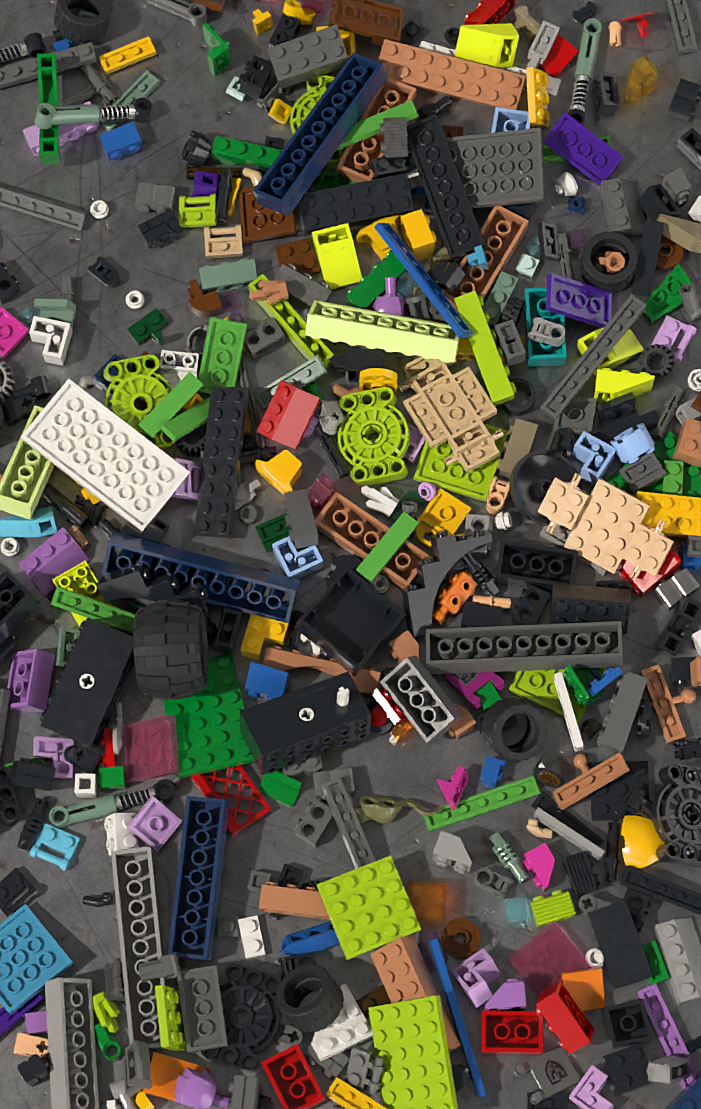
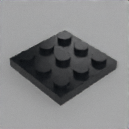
M626 761L630 769L628 772L590 793L591 822L623 821L624 817L629 815L642 817L639 814L627 811L624 808V804L632 788L647 793L648 799H650L648 761ZM589 762V769L602 762Z

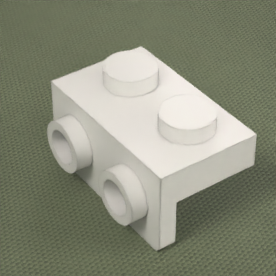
M113 813L106 817L104 827L107 831L106 847L109 850V856H111V851L138 848L137 835L127 827L135 817V813Z

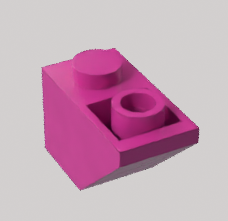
M543 843L524 854L525 860H523V864L528 871L531 870L534 874L533 881L537 888L541 887L544 892L548 888L555 858L546 843Z

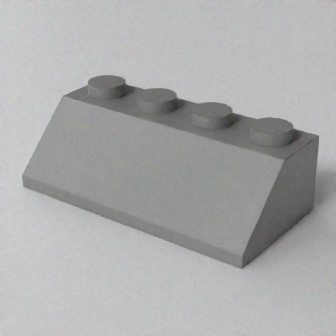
M692 917L674 919L655 925L653 929L670 977L677 1004L682 1005L701 999V944Z

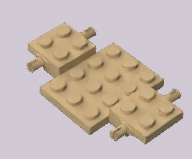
M421 356L402 366V371L407 377V381L397 386L400 392L411 387L417 393L403 401V405L429 447L433 449L448 440V444L453 450V455L444 459L445 464L449 466L458 461L466 473L500 456L495 440L504 436L502 430L499 429L490 434L483 424V421L497 414V409L470 367L452 375L448 367L457 363L456 359L455 362L445 363L440 359H424Z
M575 473L571 483L564 482L557 477L553 480L538 510L539 513L545 515L550 520L545 530L546 532L553 534L557 524L572 530L564 547L569 550L578 551V555L613 574H616L622 560L625 559L634 566L629 576L630 578L637 580L641 571H647L657 576L675 541L667 538L662 533L667 523L663 519H659L655 528L642 523L651 505L601 478L598 479L591 495L578 487L583 477L578 473Z

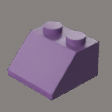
M508 979L507 983H503L485 1004L484 1011H525L524 982H519V979Z

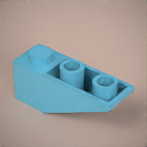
M52 506L35 510L31 520L17 515L0 518V537H42L57 532Z

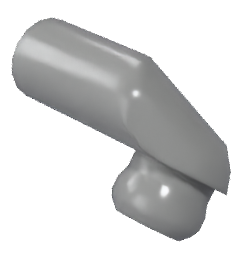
M85 375L80 378L79 386L83 389H87L89 385H95L100 390H105L92 381L94 375Z

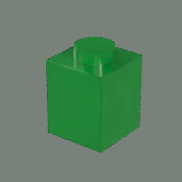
M123 766L99 768L100 774L96 775L97 786H101L102 791L126 789L125 769Z

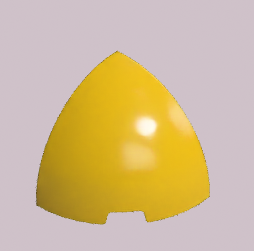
M625 816L621 835L625 839V847L622 848L626 866L640 869L659 860L656 856V849L664 842L657 834L653 821L640 816Z

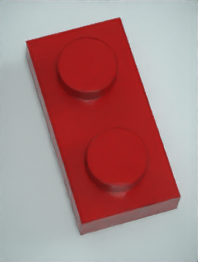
M112 728L104 729L105 735H101L102 747H106V754H103V764L107 767H117L116 755L113 752Z

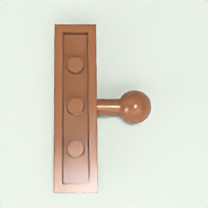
M660 665L641 670V676L648 678L645 687L649 698L653 699V708L666 743L669 744L685 739L686 735L675 704L681 702L686 704L693 703L696 700L695 691L687 688L682 691L681 695L671 697Z
M620 752L592 769L588 767V756L579 753L574 757L573 763L575 767L581 769L583 774L552 793L559 807L563 810L628 772L630 769Z

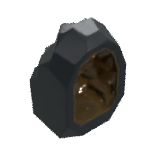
M542 756L536 764L532 775L537 781L553 788L561 787L565 779L560 767L553 760Z

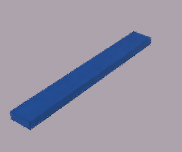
M377 223L374 227L455 334L459 338H470L473 334L472 330L389 223Z
M438 939L430 940L428 944L456 1033L462 1044L461 1049L469 1069L476 1097L486 1096L484 1084Z

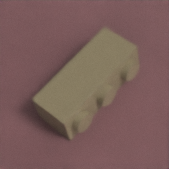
M516 418L515 424L510 425L508 434L511 435L510 440L505 441L503 447L505 455L504 458L499 459L497 469H500L499 476L510 479L516 463L531 452L538 430L537 424Z

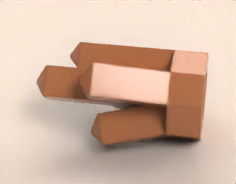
M605 252V257H597L596 264L606 266L605 274L608 275L619 271L624 267L625 258L619 252Z
M285 279L278 281L261 280L258 284L261 290L250 292L249 295L252 301L267 300V304L270 306L281 300L289 299Z

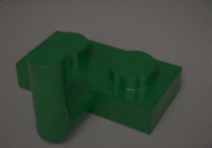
M155 308L129 327L127 332L138 346L150 337L158 345H162L164 340L159 330L168 325V321Z

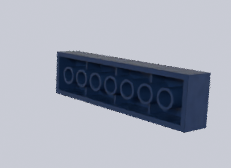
M193 796L186 797L168 955L176 954L177 957L212 961L230 802L227 800Z

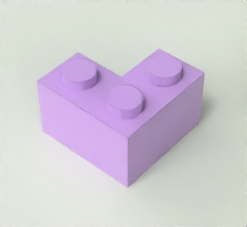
M481 949L450 970L458 986L476 1008L493 996L487 984L501 975L493 959L484 949Z

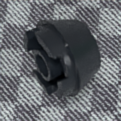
M192 130L190 132L191 138L184 145L181 154L183 157H181L180 161L189 166H203L205 161L209 160L211 156L210 148L212 141L201 131Z

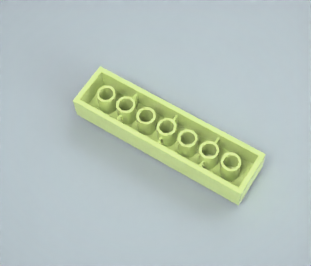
M314 300L308 313L305 335L314 339L324 338L331 342H346L352 346L363 345L369 349L379 348L384 349L386 352H401L407 356L418 355L424 359H440L445 363L455 362L461 339L455 334L449 324Z

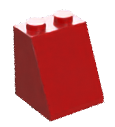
M671 548L657 576L647 571H641L637 580L629 577L634 566L623 559L618 568V574L623 580L627 579L632 586L633 593L639 594L642 598L656 588V584L672 576L671 574L679 568L681 559Z

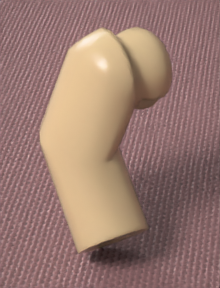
M247 167L243 170V176L251 178L254 186H257L263 178L260 171Z
M536 819L528 820L526 827L533 835L542 838H552V829L538 827V820Z

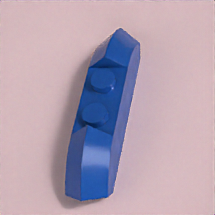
M329 921L286 935L282 941L280 953L290 956L304 953L313 954L312 952L322 951L327 947L340 945L332 923Z

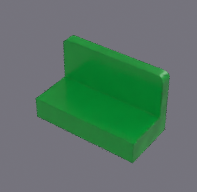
M275 771L271 774H264L258 791L289 807H293L302 789V783Z

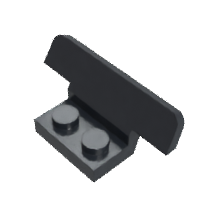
M632 392L597 405L598 419L603 430L592 434V436L611 445L610 441H615L614 438L631 427L634 430L638 429V424L644 423L647 431L656 427L659 421L657 410L639 416Z

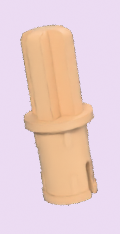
M473 595V603L501 609L511 608V599L493 597V595Z

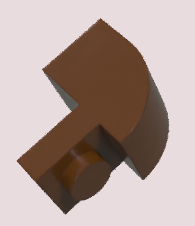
M197 280L189 281L190 288L187 290L190 299L188 303L195 315L201 318H210L223 314V307L216 290L202 295Z

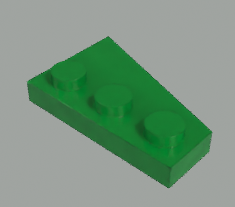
M679 263L644 302L647 306L643 312L651 323L683 305L679 294L680 287L692 282Z

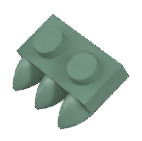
M67 627L59 629L56 666L63 667L66 658L71 656L73 641L75 638H79L81 631Z

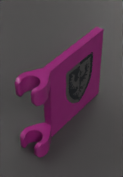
M494 672L442 674L467 699L474 709H478L481 706L480 699L474 694L491 681L498 691L505 687L504 680Z

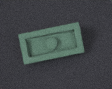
M35 299L34 306L41 310L40 317L70 323L71 327L73 326L76 311L74 303L67 299Z

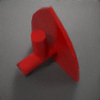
M657 11L619 21L636 19L640 38L647 37L646 26L648 22L643 17L656 14Z

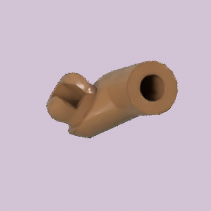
M335 384L332 388L333 394L339 399L347 394L360 392L358 387L347 390L340 384Z

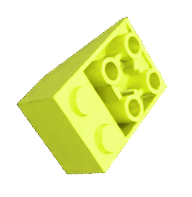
M513 24L461 25L454 57L491 67H512L519 34Z
M348 223L312 232L313 244L324 283L330 286L329 290L359 283L362 275Z
M604 328L595 330L578 340L577 349L581 355L584 354ZM630 328L593 373L595 377L598 369H614L644 352L643 347Z
M609 368L598 369L593 398L597 399V404H602L630 392L633 393L634 397L651 392L655 376L645 372L634 374L627 370L617 372Z
M86 560L52 579L56 587L59 586L113 606L110 601L105 602L97 586L99 582ZM71 612L80 628L82 621H86L87 617Z

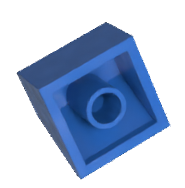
M251 662L245 691L252 698L259 699V697L267 699L266 701L285 695L290 683L289 674Z

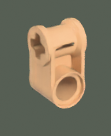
M497 476L493 478L486 503V509L492 515H497L503 510L510 493V482L500 480ZM497 501L500 505L493 506L490 502Z
M17 1033L14 1054L24 1056L37 1054L40 1057L45 1056V1058H48V1049L40 1050V1046H44V1044L48 1046V1039Z

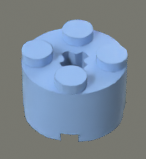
M644 423L638 424V429L636 430L632 429V427L625 430L614 438L615 441H610L611 445L617 449L616 454L621 462L634 463L639 460V455L643 453L648 454L655 450V443Z

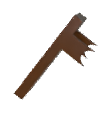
M332 0L331 7L334 8V11L330 13L328 27L337 24L340 30L372 37L369 45L376 44L381 46V48L384 39L399 43L404 8L374 0Z

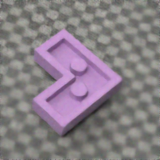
M35 736L33 740V757L52 758V767L56 768L54 778L71 779L73 777V765L65 760L64 750L68 746H72L74 740Z
M592 1065L568 1098L582 1109L613 1108L612 1103L598 1094L609 1080V1077Z

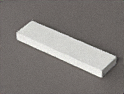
M562 672L555 673L553 680L573 748L576 752L581 751L584 745Z

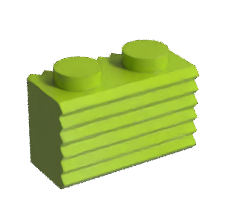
M563 890L552 892L550 897L545 898L544 895L533 898V902H530V908L537 928L569 919L576 915L569 891L563 892Z

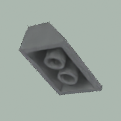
M623 178L602 181L600 191L609 231L621 233L625 237L643 235L645 217L643 209L637 201L640 198L637 182Z

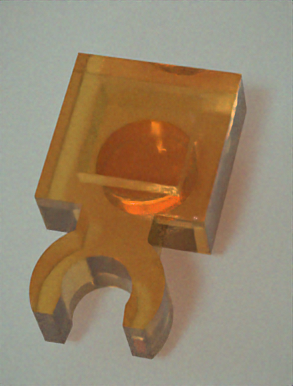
M409 720L401 726L398 724L391 730L390 733L392 735L389 741L395 746L415 727Z

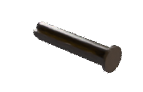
M186 165V180L188 178H195L196 171L218 174L217 178H221V170L223 168L225 172L226 168L233 170L232 178H240L241 169L239 167H188Z

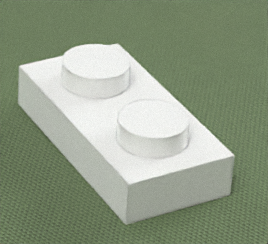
M258 916L238 919L246 959L265 956Z

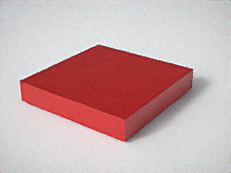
M557 34L545 62L542 65L538 64V66L551 77L556 78L579 51L561 35Z

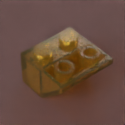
M646 54L630 65L624 97L625 106L629 103L637 102L640 96L645 93L649 94L655 89L658 69Z

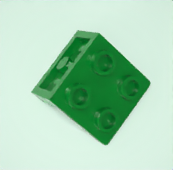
M205 22L202 25L204 39L212 48L208 54L210 72L216 76L231 64L230 45L225 38L221 39L218 36V32L213 26H209Z
M570 665L565 666L563 674L565 685L567 688H572L575 693L573 697L578 704H582L585 708L604 696L602 690L592 698L587 693V690L590 689L588 685L595 680L588 668L572 669Z

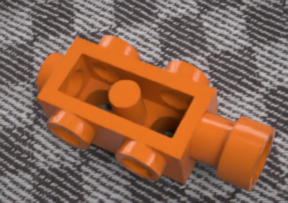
M466 571L453 573L448 578V582H450L448 586L438 591V599L435 602L439 606L436 610L432 611V620L442 625L448 613L456 614L460 612L464 607L463 603L466 599L474 594L475 587L478 584L473 580L470 573Z

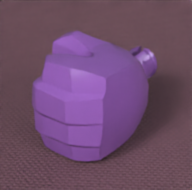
M385 277L386 294L384 296H377L372 305V311L403 316L405 296L397 294V277Z
M186 1068L183 1073L178 1075L174 1092L175 1101L179 1104L195 1109H209L211 1104L227 1109L228 1100L232 1101L231 1096L216 1092V1082L206 1070L196 1072L193 1069Z

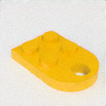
M370 368L360 372V392L389 387L397 395V373L394 371Z
M439 488L435 497L417 520L419 526L415 529L418 541L425 547L432 549L431 541L424 539L426 533L436 535L437 531L447 530V532L455 535L465 521L466 514H469L472 508Z

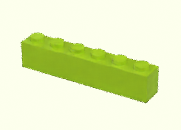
M264 274L248 285L249 293L261 290L258 286L261 280L269 281ZM256 300L266 313L275 319L281 330L307 360L319 355L326 369L331 366L330 360L334 354L321 339H314L305 335L307 323L286 300H281L273 306L268 305L267 300Z
M472 291L454 298L459 315L473 332L468 339L493 405L496 406L515 399L514 393L517 391L514 383L508 380L507 376L510 375L507 364H502L501 358L504 356L501 348H496L494 341L497 340L494 329H489L488 323H491L488 313H483L481 306H484L481 295L477 296L476 291Z

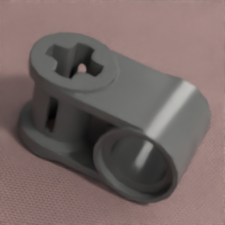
M480 868L474 877V882L478 887L503 900L506 899L509 886L514 883L512 879L488 868ZM479 874H487L489 881L481 882L478 877Z
M587 894L583 895L577 902V910L581 914L588 916V912L612 903ZM586 900L589 901L591 906L587 909L584 908L583 904Z

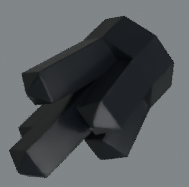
M559 428L555 432L549 450L553 452L552 458L557 461L562 457V454L567 457L573 454V441L575 438L573 431L569 428Z

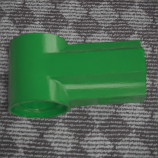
M101 1023L95 1025V1039L104 1056L110 1062L119 1061L122 1058L123 1051L112 1032H109L107 1027H102ZM112 1047L118 1049L115 1056L108 1055V1050Z

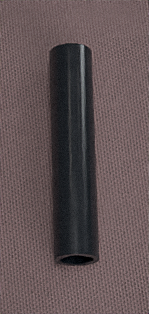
M47 481L41 496L79 529L85 528L90 521V517Z

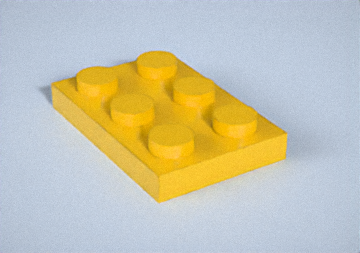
M528 67L526 70L529 123L540 128H548V122H550V114L547 110L549 95L546 88L548 76L545 72L535 67Z

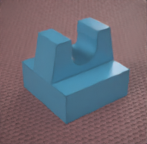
M482 245L474 247L475 253L467 255L470 266H480L481 270L488 269Z

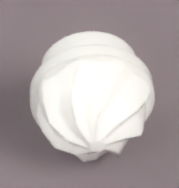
M502 511L495 515L493 523L498 529L508 530L509 527L513 526L509 512L504 513Z

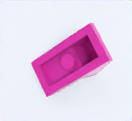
M458 766L455 773L452 774L450 782L437 779L451 810L456 809L469 780L465 767Z

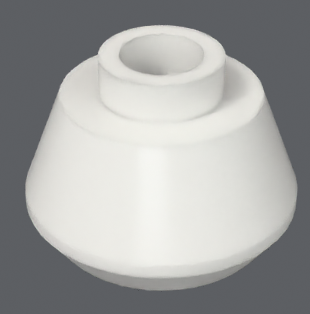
M564 172L556 180L555 189L559 195L574 196L578 191V186L572 174Z

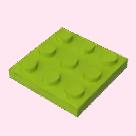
M164 985L155 986L161 1048L186 1052L187 1046L179 990Z

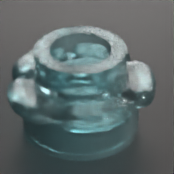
M24 307L19 308L17 316L23 322L31 323L35 315L31 308Z

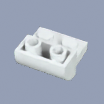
M162 350L159 375L169 383L172 389L189 372L198 379L199 354Z

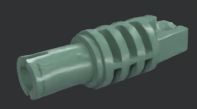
M498 832L490 836L489 841L493 846L492 850L505 869H510L519 884L529 878V875L519 863V856H517L506 839L503 840Z

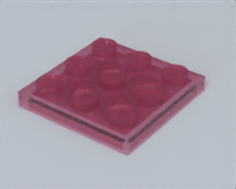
M174 715L122 725L125 783L130 784L179 773L176 720Z
M555 921L508 957L509 962L537 997H539L542 990L558 980L562 981L561 972L591 968Z

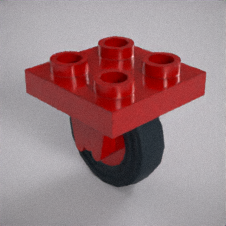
M378 688L371 693L376 700L367 704L371 713L370 732L385 734L391 731L396 724L409 722V719L385 688Z

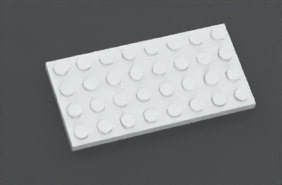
M70 379L65 382L21 436L23 441L141 532L146 529L151 520L190 474L187 469Z

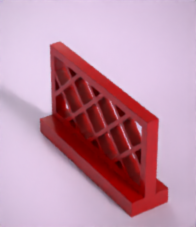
M241 765L225 768L229 769L227 779L217 778V771H214L213 777L206 776L204 773L191 775L190 778L204 798L221 799L219 795L223 796L224 800L226 797L237 798L235 808H229L227 831L232 838L271 811V808ZM231 770L241 773L240 782L229 780ZM215 781L226 783L224 793L215 791L213 788ZM228 783L240 785L238 795L227 793ZM242 786L251 787L253 790L252 797L240 796ZM239 799L251 801L249 811L238 809ZM253 801L262 803L265 809L259 813L252 812ZM237 812L248 814L247 821L242 825H239L236 821Z

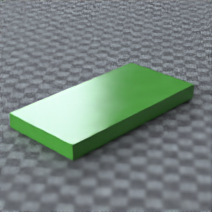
M214 317L209 318L198 377L203 386L198 392L211 394V387L236 386L247 324Z

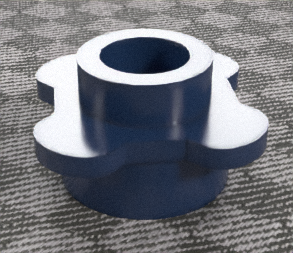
M572 195L568 198L569 206L567 211L569 213L581 215L585 212L584 204H586L587 200L584 197L576 198Z

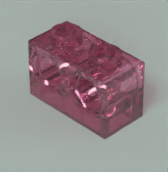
M324 473L308 488L310 505L316 511L318 509L322 511L335 492H338L337 484Z

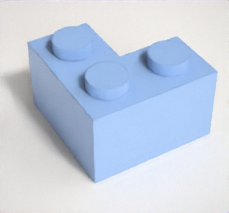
M583 431L575 443L572 456L585 463L580 473L583 476L581 480L595 487L598 479L603 478L614 461L617 449Z
M289 536L272 544L273 552L286 577L298 580L324 568L323 559L316 546H311L297 552L293 542H290Z

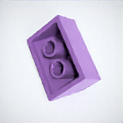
M62 527L18 564L25 575L46 597L56 589L52 579L86 560L88 563L90 560L72 536Z
M39 649L13 652L7 690H10L9 710L33 713L46 710L52 670L54 668V654Z

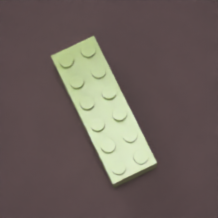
M34 406L23 433L44 408ZM21 437L0 482V510L31 520L54 468V464L23 441Z

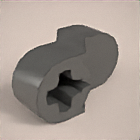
M273 1022V1027L270 1031L271 1033H273L276 1022ZM280 1023L278 1033L273 1041L290 1047L296 1044L299 1046L303 1041V1035L297 1028Z

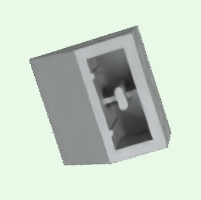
M441 831L433 851L432 860L436 861L435 864L446 868L448 865L453 867L454 871L460 874L470 873L472 862L460 837Z

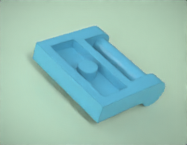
M44 823L29 855L34 858L37 856L60 866V869L66 871L81 839ZM42 845H45L66 855L62 859L40 848Z

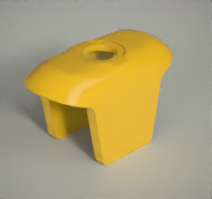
M392 214L362 228L356 236V242L369 244L376 254L384 260L386 254L391 249L374 227L377 223H389L400 237L397 227L401 223L402 215Z
M286 449L268 462L255 461L258 473L283 496L285 492L293 491L292 487L302 474V469L300 468L302 463Z

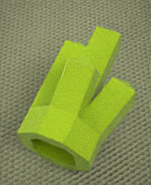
M106 991L92 997L96 1019L101 1023L102 1027H107L109 1032L115 1033L119 1029L116 1018H119L121 1012L113 1000H106Z

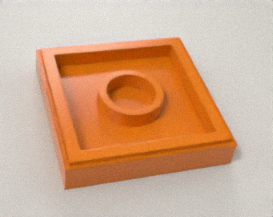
M601 967L561 972L563 984L582 1011L605 1007Z

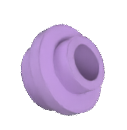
M423 482L419 485L418 494L423 500L430 501L435 497L437 490L434 484Z

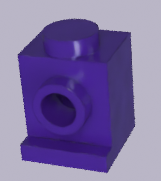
M196 171L192 197H196V195L210 196V194L219 193L218 184L220 182H217L218 174Z

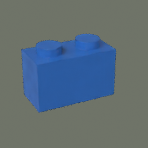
M134 122L99 134L101 144L109 161L118 160L123 155L136 153L143 148Z

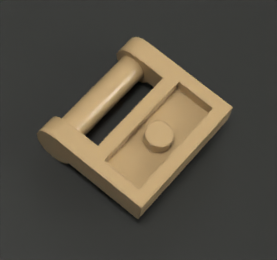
M241 224L235 225V227H204L206 259L243 256ZM236 234V237L210 238V236Z

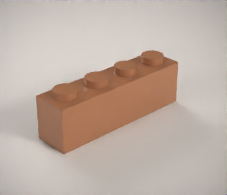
M266 882V885L262 884L259 911L330 920L317 888L306 887V890L298 889L296 885L278 887V884L274 882Z

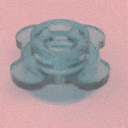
M533 234L532 238L523 241V246L526 247L530 255H536L540 252L537 234Z

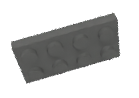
M217 966L180 971V976L177 979L187 1052L227 1047L228 1041Z

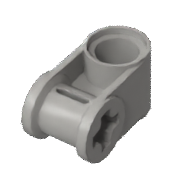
M538 317L533 319L532 330L528 333V337L531 340L556 347L564 343L565 329L562 325ZM559 333L561 334V336L555 338L552 336V334Z
M320 400L315 413L318 416L323 431L334 435L338 431L339 423H342L344 419L339 403L336 400Z

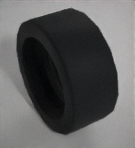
M511 379L509 382H513L515 387L523 388L528 392L529 400L527 404L521 407H514L508 401L502 403L501 407L512 416L525 415L532 410L535 404V389L525 379Z

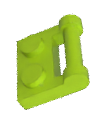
M217 194L201 197L180 196V227L217 226L215 222L218 203ZM210 203V206L186 208L187 205Z

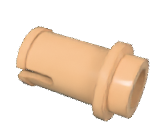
M611 22L610 26H608L610 31L609 45L613 46V43H615V47L620 46L621 23Z
M76 525L68 529L67 532L81 549L86 548L90 544V541H88L81 532V529Z

